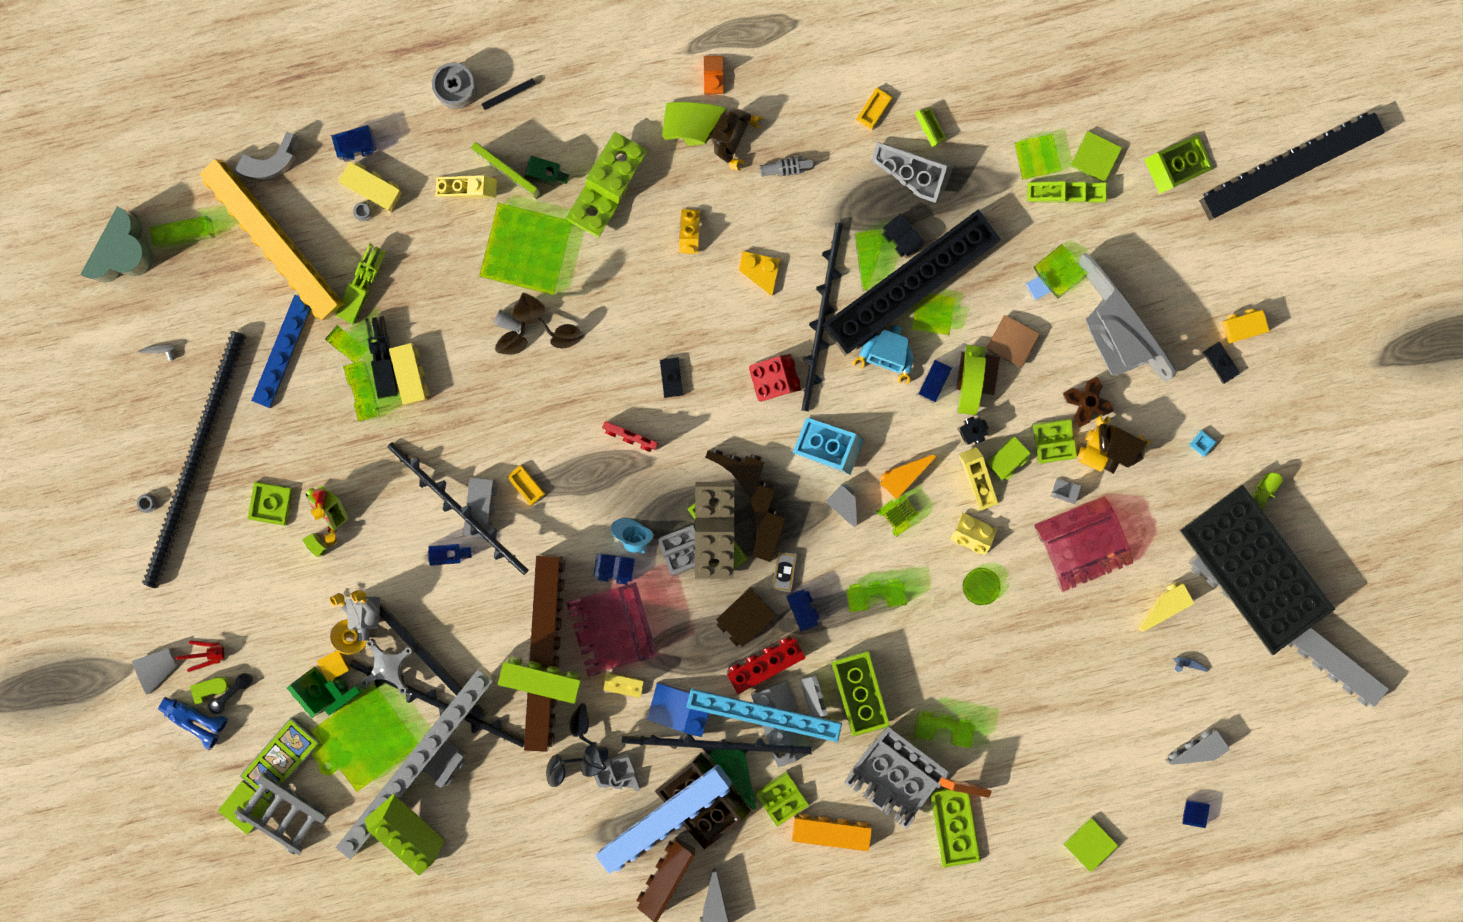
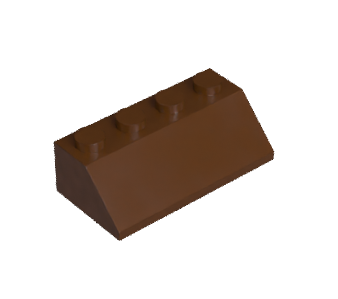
M676 837L673 842L670 840L664 850L667 852L664 859L660 857L655 866L657 868L655 875L651 874L646 882V885H648L646 891H641L636 900L639 902L637 908L653 922H658L695 856L696 849Z

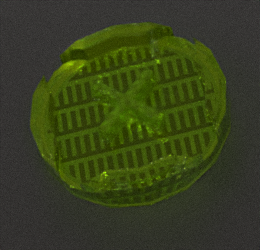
M979 567L972 569L966 574L962 590L968 601L975 605L984 606L991 604L997 599L1000 594L1001 584L995 572L988 568Z

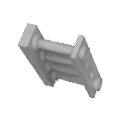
M262 771L256 781L259 783V788L246 807L243 809L238 806L234 814L237 815L236 818L241 822L250 823L284 845L285 849L291 854L296 853L300 855L303 849L299 845L314 822L317 823L318 821L322 824L327 816V812ZM270 790L275 793V799L261 819H258L251 814V811L265 791ZM286 800L292 804V808L276 830L269 826L267 822L281 802ZM303 811L308 815V819L295 838L291 840L283 835V833L297 813Z

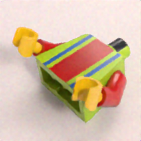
M319 486L317 489L310 488L306 492V497L312 507L311 514L312 516L314 515L315 520L321 518L328 525V532L330 534L324 535L327 546L337 543L335 534L337 529L349 518L337 496L323 486Z

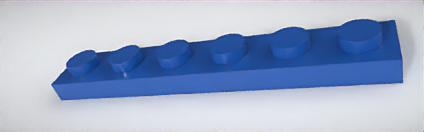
M294 294L251 400L268 408H271L311 310V307L306 305L300 299V296Z

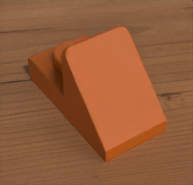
M704 56V95L723 94V56Z

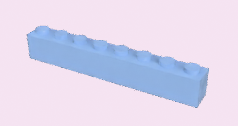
M716 765L602 847L595 856L609 874L614 870L616 872L620 871L625 867V862L628 860L634 861L640 856L639 852L643 849L648 851L655 845L654 842L657 839H665L670 834L669 831L675 828L677 830L685 823V819L688 817L692 819L700 813L699 809L703 806L708 808L715 802L714 799L717 796H725L730 791L729 787L732 781L720 765Z

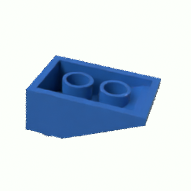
M657 683L647 720L702 737L708 713L686 708L690 691Z

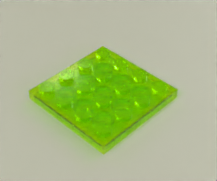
M498 202L479 277L554 296L572 223L566 219Z
M375 684L311 730L356 792L360 791L412 752L419 744Z

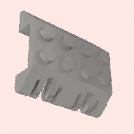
M887 726L853 766L844 783L850 788L855 784L853 790L856 792L861 789L864 782L867 783L869 786L862 797L867 799L871 795L868 801L881 811L886 807L884 811L886 815L892 812L895 805L900 809L894 816V821L898 822L901 819L899 824L907 829L914 821L917 811L934 789L941 786L939 784L941 777L947 778L950 772Z

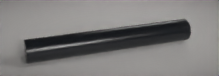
M533 78L485 101L482 103L484 110H487L536 84Z

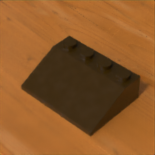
M700 752L659 786L655 792L665 803L711 770L713 765ZM729 787L730 791L725 796H717L711 806L708 808L703 806L699 809L700 813L692 819L688 817L684 820L685 823L683 825L703 849H706L741 823L751 811L731 787Z

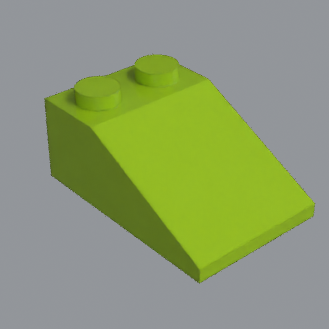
M1198 134L1144 159L1159 194L1214 169Z

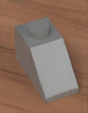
M840 485L825 502L855 528L857 526L856 497L853 496L854 491L848 485L844 487Z

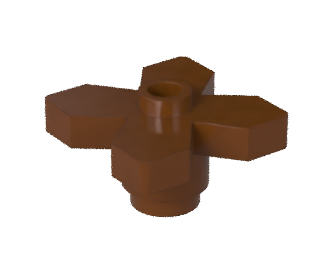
M1098 377L1086 381L1084 392L1075 388L1063 392V397L1067 404L1079 406L1073 417L1078 427L1090 423L1092 412L1105 416L1114 411L1109 400L1100 399L1098 396L1103 387ZM1086 399L1090 400L1089 406L1086 404Z

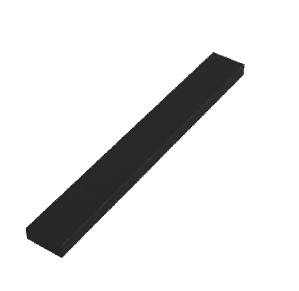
M380 603L379 615L408 646L414 648V652L457 696L462 690L459 683L395 616ZM478 703L471 710L479 720L487 715Z

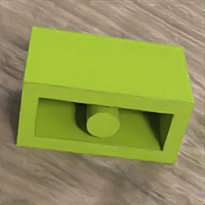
M1014 436L990 457L985 464L1000 480L1004 478L1008 480L1015 473L1014 469L1018 465L1023 466L1029 460L1027 456L1030 452Z

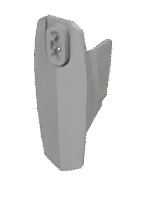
M1083 253L1079 260V268L1102 297V301L1085 321L1112 376L1122 374L1148 363L1164 381L1175 377L1177 373L1175 366L1138 315L1089 254Z

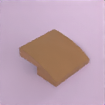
M1004 315L986 349L1022 368L1040 334Z

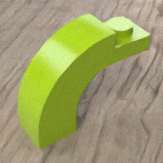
M966 344L963 379L958 396L957 413L977 415L985 373V347Z

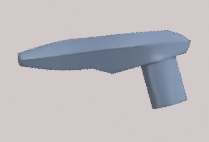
M1186 657L1173 658L1176 662L1175 670L1177 672H1181L1183 666L1208 672L1207 668L1193 659Z

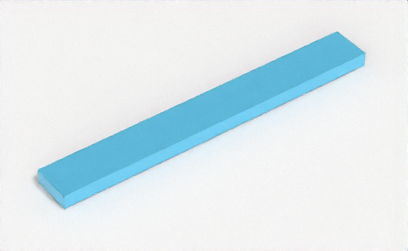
M692 688L690 689L686 707L838 742L842 727L841 722Z

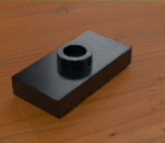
M1220 341L1202 352L1222 384L1227 383L1240 374Z
M679 357L660 360L664 398L683 396Z

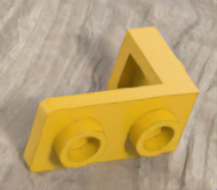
M681 210L679 253L698 254L700 210Z

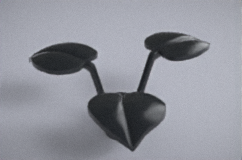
M585 703L580 704L572 714L570 731L574 737L579 736L581 740L590 745L586 748L583 758L562 760L559 754L550 758L546 768V778L551 787H558L565 778L564 764L581 762V772L586 777L595 776L606 769L603 762L608 758V749L597 746L596 742H592L584 737L589 728V717Z

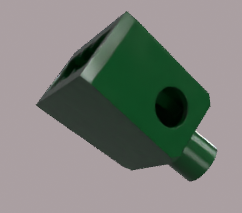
M530 156L524 178L554 186L556 181L567 184L570 173L559 170L560 164ZM545 170H550L552 172V176H548L545 173Z

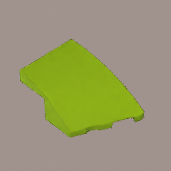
M696 102L666 103L662 137L664 140L683 138L687 146L706 145L721 114L726 113V108Z

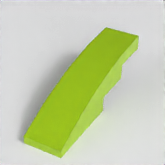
M1027 182V202L1107 203V183Z

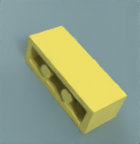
M349 161L338 182L392 212L403 193L398 189L400 186L392 181L388 183L383 181V176L375 171L372 173L365 171L366 167L357 161L355 164Z
M409 343L390 348L389 352L402 404L410 405L428 400L427 395H430L428 385L423 382L422 377L425 376L423 366H419L418 358H420V352L418 347Z

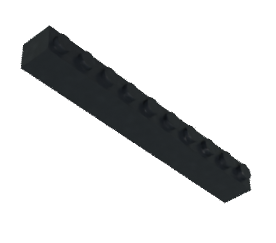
M1366 112L1356 117L1358 121L1354 123L1348 121L1340 125V130L1334 132L1332 129L1322 134L1324 138L1318 141L1314 138L1305 143L1306 147L1300 149L1298 146L1288 151L1290 155L1284 158L1280 155L1271 160L1272 164L1266 166L1264 163L1254 168V173L1249 175L1246 172L1237 177L1238 181L1232 183L1230 180L1220 185V190L1215 192L1212 189L1204 193V198L1199 200L1209 221L1384 134L1385 131L1376 113L1374 112L1369 115Z

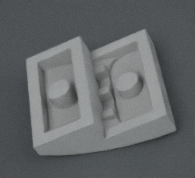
M693 525L657 538L672 577L695 568V529Z

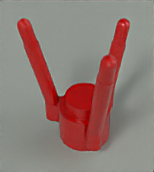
M190 640L189 644L210 648L206 649V653L176 656L175 658L176 660L207 657V660H211L188 668L187 672H191L212 664H218L220 660H224V647L219 645L218 642L209 643Z

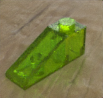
M879 230L858 232L854 235L862 292L868 289L881 246H884L883 235H879Z

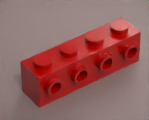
M790 636L781 639L779 641L780 644L776 647L770 645L763 649V654L759 656L753 654L745 659L746 663L742 665L737 663L729 667L730 671L727 672V676L736 693L740 694L804 660L805 656L795 637L790 638Z

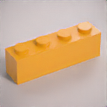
M804 813L794 816L792 842L869 852L872 828L868 825V822L856 821V823H848L849 820L837 818V821L829 820L830 818L826 816H818L817 819L810 818L811 815Z

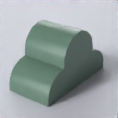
M118 206L116 207L80 275L106 283L115 280L121 273L128 276H140L149 270L153 262V253L150 246L140 239L142 226L134 214Z

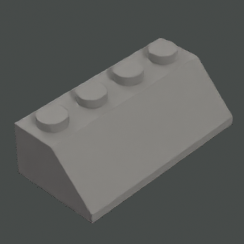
M787 680L751 693L754 703L799 713ZM762 725L769 744L790 746L793 744V746L812 747L808 735ZM773 753L778 768L809 755H790V753H785L782 758H777Z

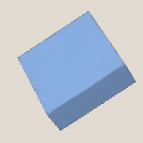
M1043 274L1026 283L1034 300L1052 291Z

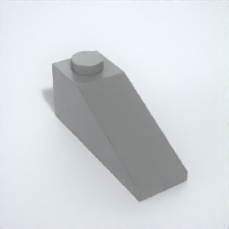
M717 868L712 870L703 908V917H700L701 922H729Z

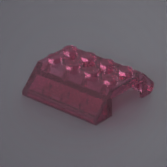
M1105 496L1034 525L1041 543H1044L1061 592L1070 589L1069 583L1072 588L1076 587L1075 576L1079 575L1080 580L1084 584L1088 582L1087 577L1091 581L1104 576L1105 570L1108 574L1111 573V561L1115 560V565L1118 569L1123 568V564L1125 567L1133 564L1131 549L1122 527Z
M636 582L566 602L568 611L578 608L577 611L569 613L570 617L574 618L582 614L584 621L573 625L574 629L583 627V629L575 631L579 648L589 646L580 650L581 655L589 654L593 651L595 658L584 662V666L594 664V666L586 668L588 677L637 661L641 662L658 657Z

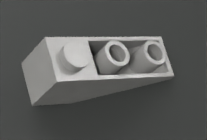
M1208 728L1200 733L1201 736L1196 740L1191 739L1184 744L1185 747L1178 751L1176 749L1169 753L1165 761L1170 765L1214 761L1230 749L1217 730Z

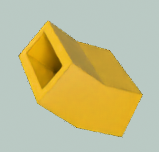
M338 651L317 661L327 682L350 670L343 653Z

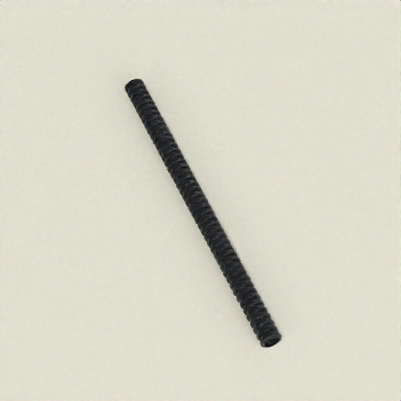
M230 331L231 337H228L229 342H226L227 348H224L225 354H222L223 359H220L221 365H218L219 371H216L217 376H214L213 388H210L211 393H208L207 405H204L205 410H202L201 422H198L199 427H196L195 439H192L193 444H190L189 456H186L187 461H184L183 473L181 472V478H178L177 490L175 489V495H172L171 507L169 506V512H166L167 518H164L163 529H160L161 535H158L157 546H154L155 552H152L151 563H148L149 569H146L145 580H142L145 586L159 588L158 582H161L162 571H165L164 565H167L168 554H171L170 548H173L174 537H177L176 531H179L180 520H183L182 514H185L186 503H189L188 497H191L190 492H193L192 486H195L194 480H197L196 475H199L198 469H201L200 463H203L202 458H205L206 446H209L208 441H211L212 429H215L214 424H217L215 420L219 418L218 412L220 413V407H223L221 403L225 401L224 395L226 396V390H229L227 386L231 384L230 378H233L231 375L235 372L233 369L237 367L236 361H239L237 358L241 355L239 353L240 350H243L242 345L245 344L243 341L247 338L244 334Z

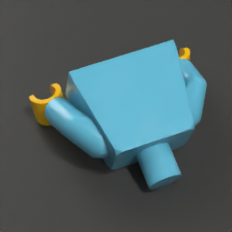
M892 325L890 331L882 330L881 334H875L865 341L859 353L860 357L854 360L853 365L855 366L857 360H861L863 365L860 369L865 366L864 360L867 358L866 362L899 373V383L901 378L906 376L907 385L910 382L908 373L911 372L914 356L911 347L908 345V339L901 336L902 328L898 325Z

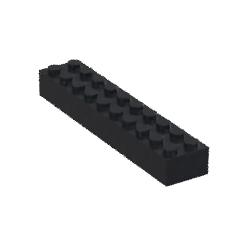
M978 209L838 312L822 326L844 356H846L995 246L1001 239Z

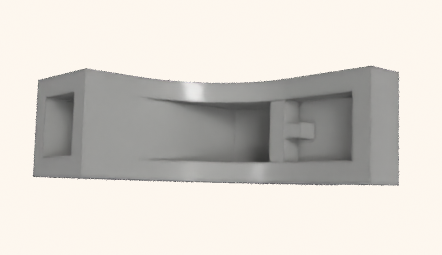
M286 132L277 153L266 160H257L242 154L235 171L247 178L261 181L271 180L283 175L292 167L297 159L291 152H294L298 145V137Z

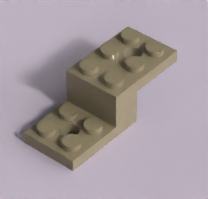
M734 482L695 483V578L733 579ZM718 498L720 501L713 503L710 499ZM711 559H718L719 562H717V563H712V562H710V560H711Z

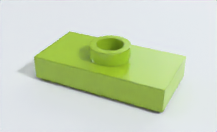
M930 106L915 112L922 130L932 147L947 141Z

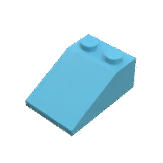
M806 417L793 453L851 475L864 439L855 433Z

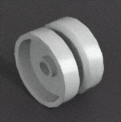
M453 62L446 63L436 70L432 78V89L444 106L451 109H463L469 106L475 99L477 83L469 69L462 64Z

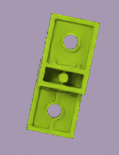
M614 131L587 175L585 187L566 216V220L600 238L626 195L628 185L647 155L648 150ZM621 153L625 154L627 160L620 162L616 156ZM589 208H594L597 210V215L589 216L586 211Z

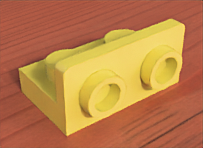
M607 671L603 689L640 698L645 679Z

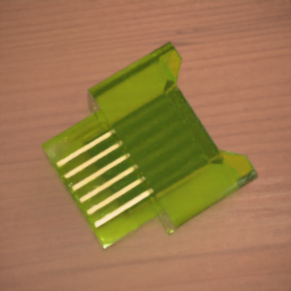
M905 495L895 502L889 500L876 510V513L884 516L893 527L892 533L895 537L912 526L909 522L919 515Z

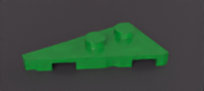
M713 749L708 755L717 765H720L732 781L733 787L740 793L751 809H756L745 753L740 750Z

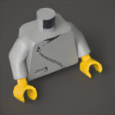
M359 590L350 594L352 599H346V602L344 601V595L341 593L330 597V603L333 606L340 604L342 606L341 609L347 614L349 630H358V641H370L369 629H376L379 626L380 597H366L365 592Z

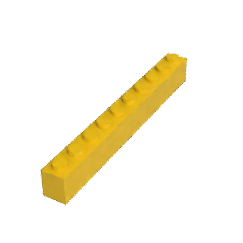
M214 159L199 174L203 178L204 185L213 190L215 198L228 208L227 212L239 221L240 228L249 233L252 237V242L264 251L263 254L269 261L275 264L277 272L285 276L288 280V285L301 295L300 299L306 305L311 307L313 315L321 320L330 319L345 304L227 163L222 159Z

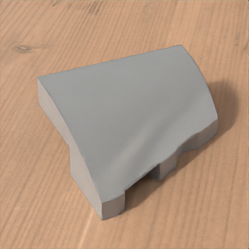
M173 648L132 661L146 695L152 693V690L178 667Z
M816 675L800 678L810 716L821 717L828 715Z
M629 752L608 758L603 762L606 769L594 776L598 787H614L621 790L622 787L634 788V791H640V784Z

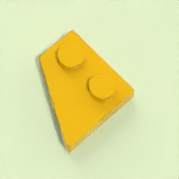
M743 251L739 271L768 295L772 296L780 259Z

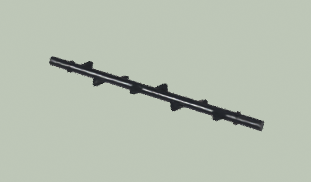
M835 223L831 249L822 252V256L828 260L825 283L816 287V290L822 295L818 320L809 323V326L816 332L812 354L803 358V361L809 365L806 387L803 391L804 398L801 411L809 412L811 397L814 392L813 386L822 382V379L816 374L820 350L826 349L829 346L822 339L824 331L822 325L825 323L826 315L835 311L829 304L832 282L842 275L835 269L839 245H841L842 223Z
M393 442L388 445L387 448L400 459V462H403L420 478L419 486L421 488L429 486L444 500V512L453 509L470 525V534L472 536L479 533L495 548V560L503 557L506 558L507 562L511 563L523 575L529 571L516 558L515 554L513 555L496 539L498 532L496 528L487 531L470 515L471 507L469 505L461 507L445 492L447 483L445 480L436 483L419 467L420 459L418 457L411 460L408 454H405Z
M352 660L349 665L365 673L366 676H370L373 671L371 666L368 667L355 660ZM383 679L374 680L376 687H380L382 684L386 683L394 688L399 689L394 683ZM405 684L409 689L406 693V702L410 703L418 698L439 708L440 716L449 706V704L437 699L435 689L425 694ZM470 714L464 719L471 723V732L474 734L484 729L503 738L504 741L507 740L522 748L524 747L523 739L509 733V731L502 730L501 720L499 719L492 724L479 720Z
M687 734L684 739L658 738L655 735L650 737L622 736L623 744L670 746L672 749L677 747L702 748L707 754H710L713 749L740 750L743 753L748 751L773 752L777 758H782L785 753H790V755H812L813 751L812 747L766 744L762 738H758L755 743L728 742L726 739L721 741L695 740L690 734Z

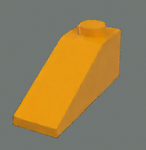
M932 454L894 468L890 472L886 470L879 477L881 479L879 484L895 499H898L936 456Z

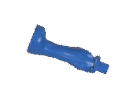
M166 696L158 707V710L164 713V717H168L177 726L194 734L202 741L203 747L208 750L215 746L219 738L216 734L222 732L228 722V718L224 716L217 718L208 717L194 707L177 701L175 698L171 700ZM192 720L201 723L202 725L210 729L212 732H208L207 730L195 725L192 722Z

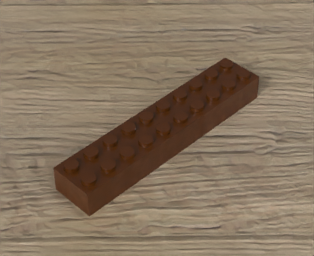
M537 555L535 564L529 663L530 661L539 662L541 667L545 668L549 666L559 667L560 657L556 656V652L560 649L561 637H558V631L562 627V618H559V611L563 609V599H560V592L564 591V579H561V573L565 572L566 561L562 560L563 556ZM527 692L525 751L547 752L554 745L555 733L551 732L556 723V714H553V708L557 705V699Z

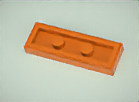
M942 777L939 782L941 786L952 791L987 798L990 797L992 792L976 784Z

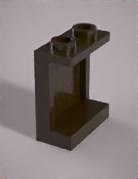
M749 587L716 618L718 621L716 625L723 633L727 631L731 635L729 639L736 646L740 644L743 648L776 614Z

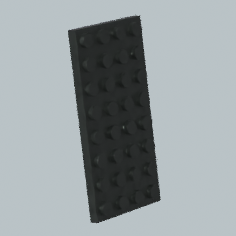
M1243 484L1179 530L1271 655H1275L1335 610L1334 606Z

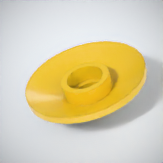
M348 619L338 622L331 630V644L340 653L356 654L367 646V641H358V630H349ZM352 638L353 641H347L346 639Z

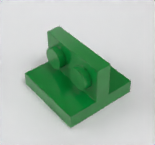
M315 666L287 687L288 691L311 718H314L328 704L335 700L325 686L328 683Z
M336 677L330 680L325 686L336 701L324 709V711L330 716L367 688L362 687L360 683L351 690H348L349 685L343 678Z

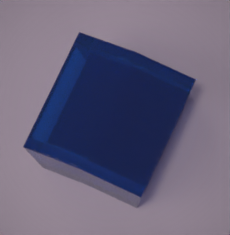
M1186 799L1182 824L1206 828L1210 804Z

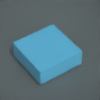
M1200 430L1189 446L1205 457L1216 444V441L1203 430Z

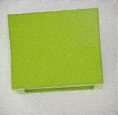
M311 533L302 539L307 549L316 557H322L330 548L321 540L318 533Z

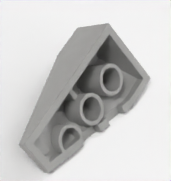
M877 142L872 158L874 163L898 179L902 185L912 190L916 196L934 203L938 202L945 190L954 166L936 158Z

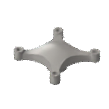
M374 639L367 641V647H370L374 654V667L370 676L360 682L361 686L366 687L373 680L383 679L394 683L399 688L400 694L407 693L409 689L402 681L400 670L403 660L414 652V648L409 646L402 653L390 654L381 650Z

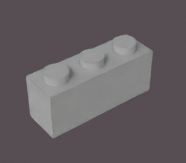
M470 478L467 505L471 507L470 515L487 531L493 529V523L490 522V518L495 512V503H492L493 496L497 494V484H495V480ZM465 521L463 535L472 536L470 534V525ZM479 533L476 534V535H473V536H476V537H482Z

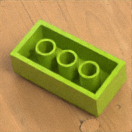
M865 650L830 660L852 736H858L890 726L869 651Z
M511 656V658L503 661L497 685L575 704L578 700L583 677L579 676V672L568 670L565 673L561 672L559 667L549 666L545 668L541 667L539 662L530 661V663H524L522 658Z

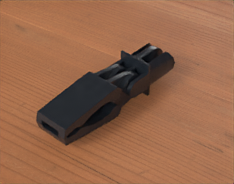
M380 316L382 335L377 317L372 318L374 336L371 321L369 318H366L367 340L370 353L373 354L371 366L377 397L382 399L398 396L395 372L388 352L390 344L384 316Z

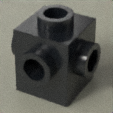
M974 416L964 420L965 425L957 428L965 445L973 442L977 445L985 441L984 436L988 435L987 430H989L984 419L981 420L980 417L975 419ZM973 427L977 430L976 434L972 431Z

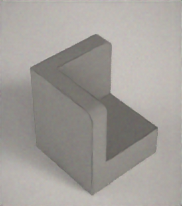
M1056 479L1050 496L1075 504L1081 486Z

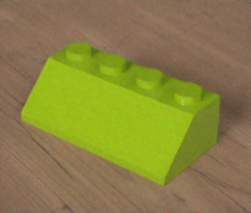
M392 794L364 819L368 832L418 876L435 862L445 841L443 837L395 794Z

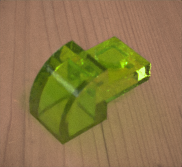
M336 325L325 338L328 343L354 364L368 350L339 325Z

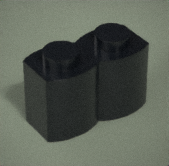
M901 213L882 229L884 232L882 234L888 243L892 241L895 244V251L901 258L904 256L907 259L925 244L922 237Z

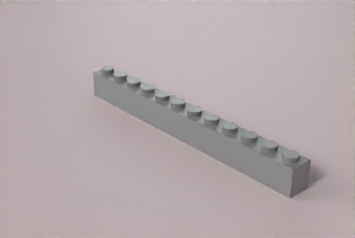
M1195 554L1189 561V564L1192 566L1191 570L1199 576L1203 574L1208 578L1206 582L1214 588L1218 586L1222 589L1198 555ZM1223 590L1221 594H1223L1226 598L1230 600V598ZM1312 628L1287 645L1289 647L1293 645L1297 648V653L1304 659H1307V657L1313 661L1312 665L1318 670H1325L1330 680L1344 685L1342 687L1344 691L1350 695L1354 693L1358 696L1357 701L1365 707L1368 705L1375 707L1389 690Z
M483 666L474 673L336 846L341 853L350 860L358 853L372 835L368 832L364 819L392 794H395L399 799L402 798L497 679L496 676Z

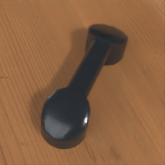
M249 673L238 675L235 679V684L219 699L211 700L208 703L210 713L214 715L222 713L225 709V703L240 689H246L252 685L253 677Z

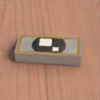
M778 551L772 586L773 590L791 592L797 554Z

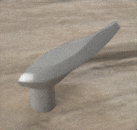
M172 345L150 346L139 350V353L160 354L165 352L168 361L176 359L173 353L175 347Z

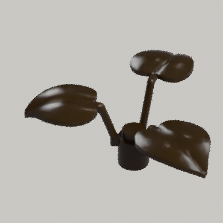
M522 292L512 311L513 317L521 321V332L518 334L516 331H510L504 334L498 340L495 351L507 355L522 352L528 344L527 339L522 337L524 335L525 322L532 324L537 319L548 334L552 336L550 343L556 348L563 349L575 345L582 339L583 332L575 325L564 324L556 328L553 333L541 318L545 313L543 303L537 298Z

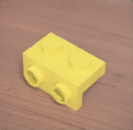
M962 513L950 539L958 545L968 547L978 554L985 555L992 545L997 528Z

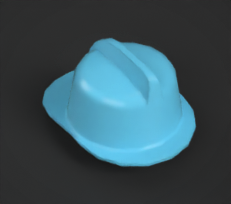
M622 518L614 521L611 525L612 535L623 542L625 549L629 552L645 553L648 543L653 539L652 531L635 520Z

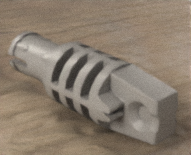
M802 156L778 159L777 163L760 165L761 177L776 174L781 177L804 173V168L813 167V160L803 161Z

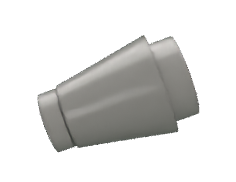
M499 309L493 323L497 324V327L519 332L521 321L516 320L506 309Z

